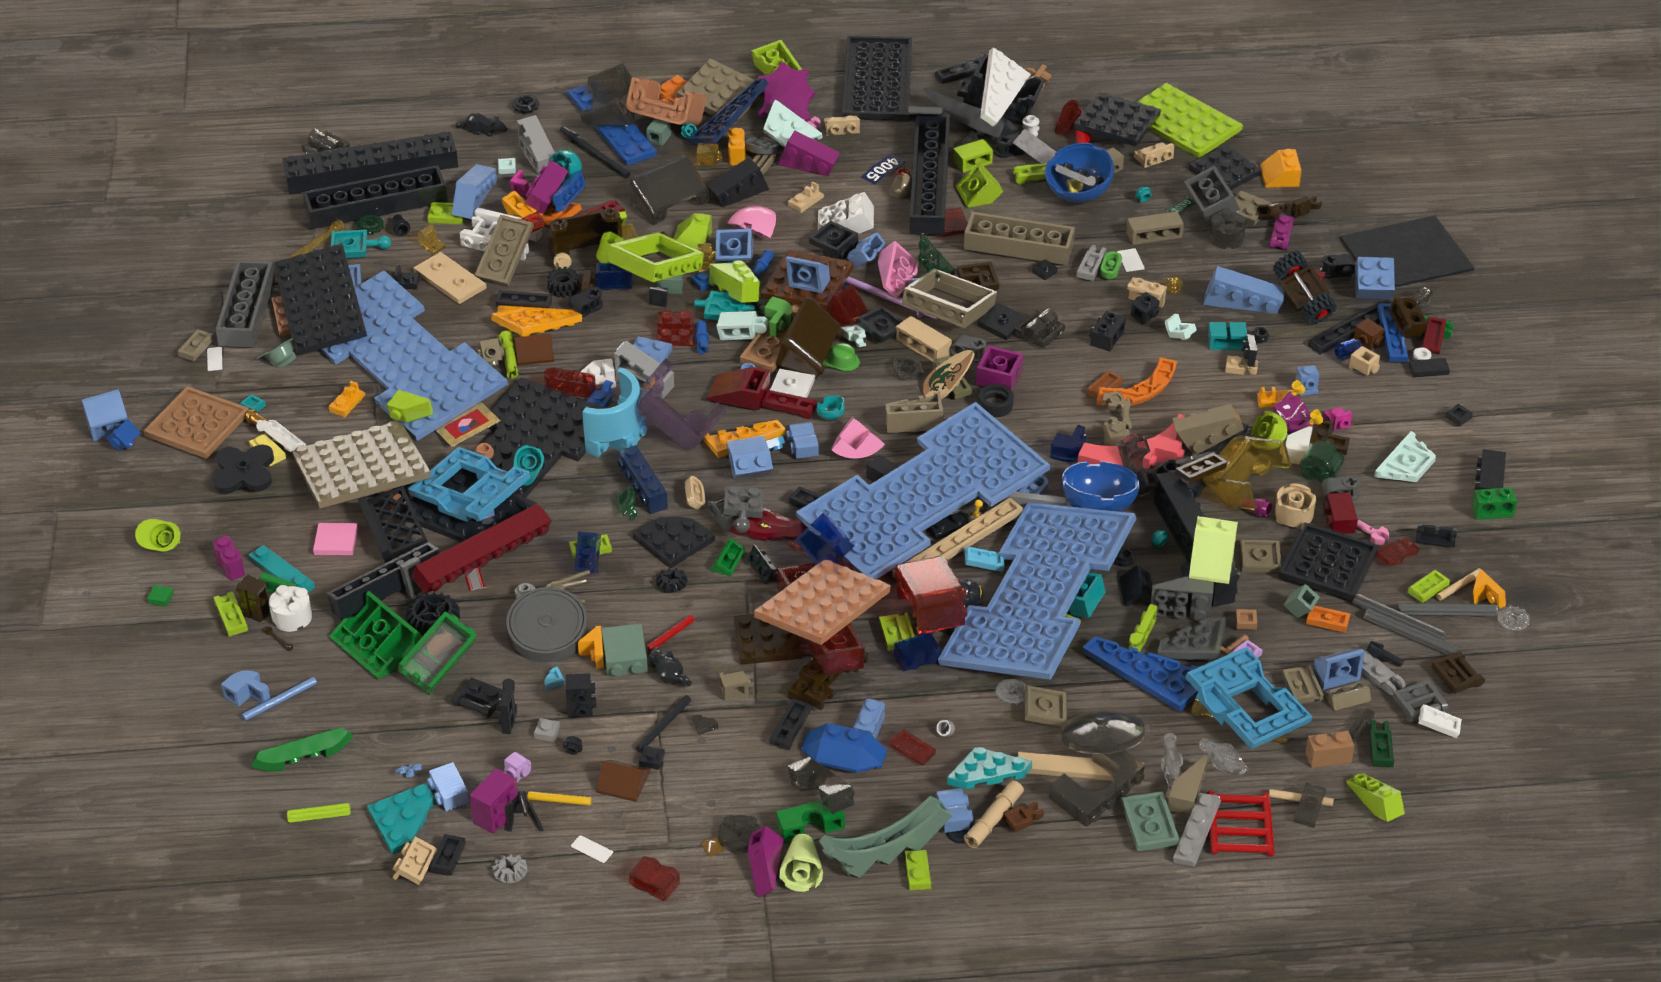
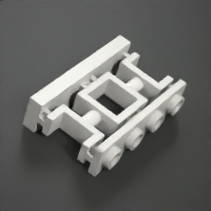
M477 208L474 211L475 217H472L474 229H464L460 232L461 246L485 251L501 214L532 222L534 227L528 240L537 241L542 237L541 222ZM526 244L520 260L524 261L526 259V254L529 253L528 244Z

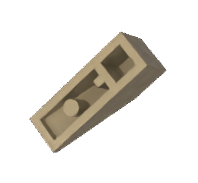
M1203 756L1174 780L1172 789H1167L1165 799L1168 801L1169 811L1191 815L1207 771L1208 756Z

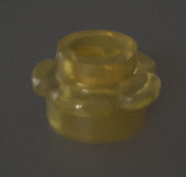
M1174 276L1167 279L1165 285L1170 293H1178L1183 286V282Z

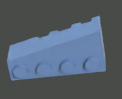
M476 164L456 182L452 215L469 219L474 217V211L481 206L493 185L496 184L497 175L495 174V168Z
M1217 266L1205 291L1203 305L1277 314L1283 302L1284 290L1279 285Z

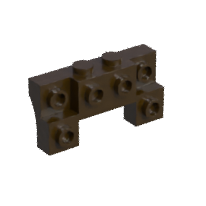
M834 642L828 649L822 648L818 654L813 655L811 661L806 666L800 669V678L788 689V699H796L812 704L813 707L822 710L824 708V700L826 698L829 700L833 698V689L829 688V686L843 673V666L857 673L859 671V664L861 662L865 664L868 662V652L852 644L847 648L837 642Z

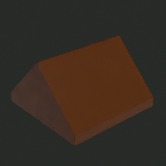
M551 334L515 337L518 366L554 362Z
M615 760L602 761L596 791L599 794L637 802L649 776L650 768Z

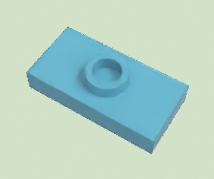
M966 546L964 550L965 565L1003 572L1005 568L1004 559L999 555V552Z

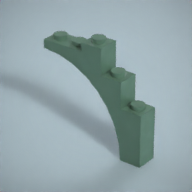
M929 796L906 817L878 832L848 839L824 835L819 842L824 848L822 850L824 854L830 859L836 858L842 864L841 869L847 875L851 876L852 874L860 878L876 861L878 863L882 861L890 865L905 848L907 850L910 848L915 851L921 850L953 815L942 801Z

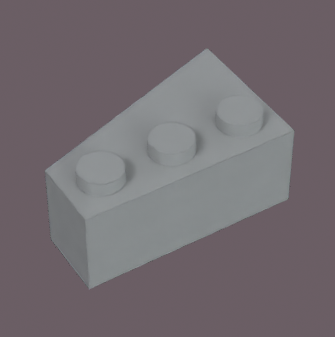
M534 115L517 120L519 147L538 175H541L539 172L543 165L547 166L552 154L556 152H554L537 116Z
M625 341L614 353L616 381L620 382V374L617 371L621 367L631 372L637 378L640 391L663 399L673 389L674 372L628 341Z

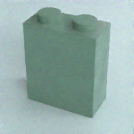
M642 624L602 628L607 677L648 672Z

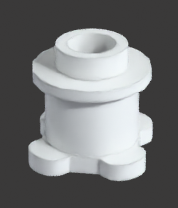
M1033 115L1023 118V129L1037 137L1039 119Z

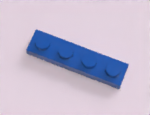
M582 170L574 172L553 195V205L556 206L557 212L564 211L584 189L585 182Z
M1379 303L1377 309L1381 327L1384 328L1383 337L1388 361L1407 362L1408 354L1404 337L1401 336L1388 310L1391 304Z

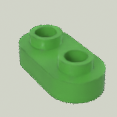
M1111 251L1105 254L1100 270L1102 277L1113 279L1118 276L1122 263V255L1120 253Z

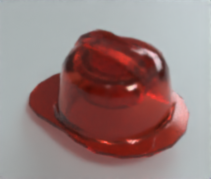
M1069 100L1062 108L1055 127L1056 134L1061 135L1068 129L1075 130L1073 129L1074 122L1083 113L1077 100Z

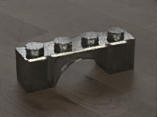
M807 757L788 765L791 784L800 791L819 790L822 807L830 813L834 814L855 805L853 787L833 774L829 769L823 767L819 762Z

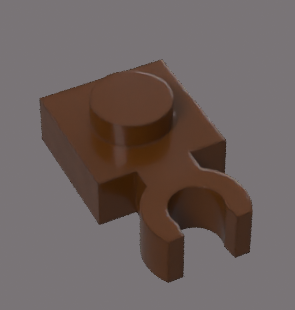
M1033 802L1026 809L1023 805L1004 812L1003 818L1011 829L1017 832L1033 825V820L1042 819L1044 811L1043 809L1035 811L1038 809V803Z

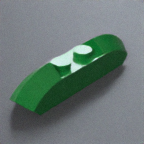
M338 727L257 751L250 766L264 771H281L286 769L285 761L292 764L301 761L300 757L308 755L309 758L321 755L320 751L324 750L326 757H329L342 750L354 735Z

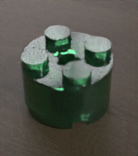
M1320 440L1310 444L1300 461L1303 478L1306 480L1314 479L1321 484L1326 478H1336L1344 464V455L1342 452L1339 454L1336 451L1337 447L1326 441Z

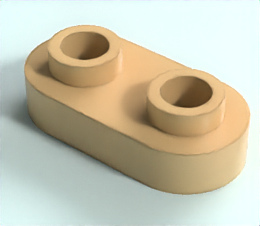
M689 477L685 481L686 502L691 508L699 509L705 504L704 487L697 477Z

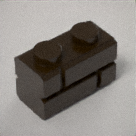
M250 575L245 576L236 586L239 606H241L244 617L261 622L270 613L266 581L256 580L255 577Z

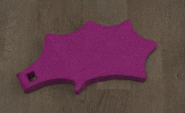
M781 62L773 73L758 76L757 78H766L769 83L764 90L765 104L758 112L759 117H768L774 101L777 100L804 121H811L808 104L814 97L815 91L807 84L808 69L795 70L790 68L785 62Z

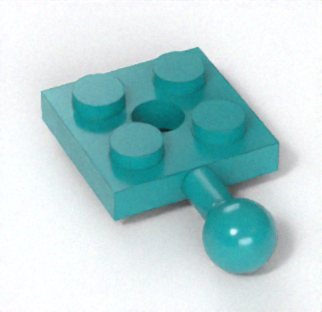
M367 230L332 231L331 246L343 243L346 258L367 257V247L379 246L381 249H388L391 246V239L383 235L378 239L367 240Z

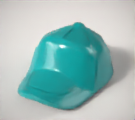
M525 445L519 448L515 454L513 467L529 471L531 477L522 486L532 484L542 468L544 455L539 448Z

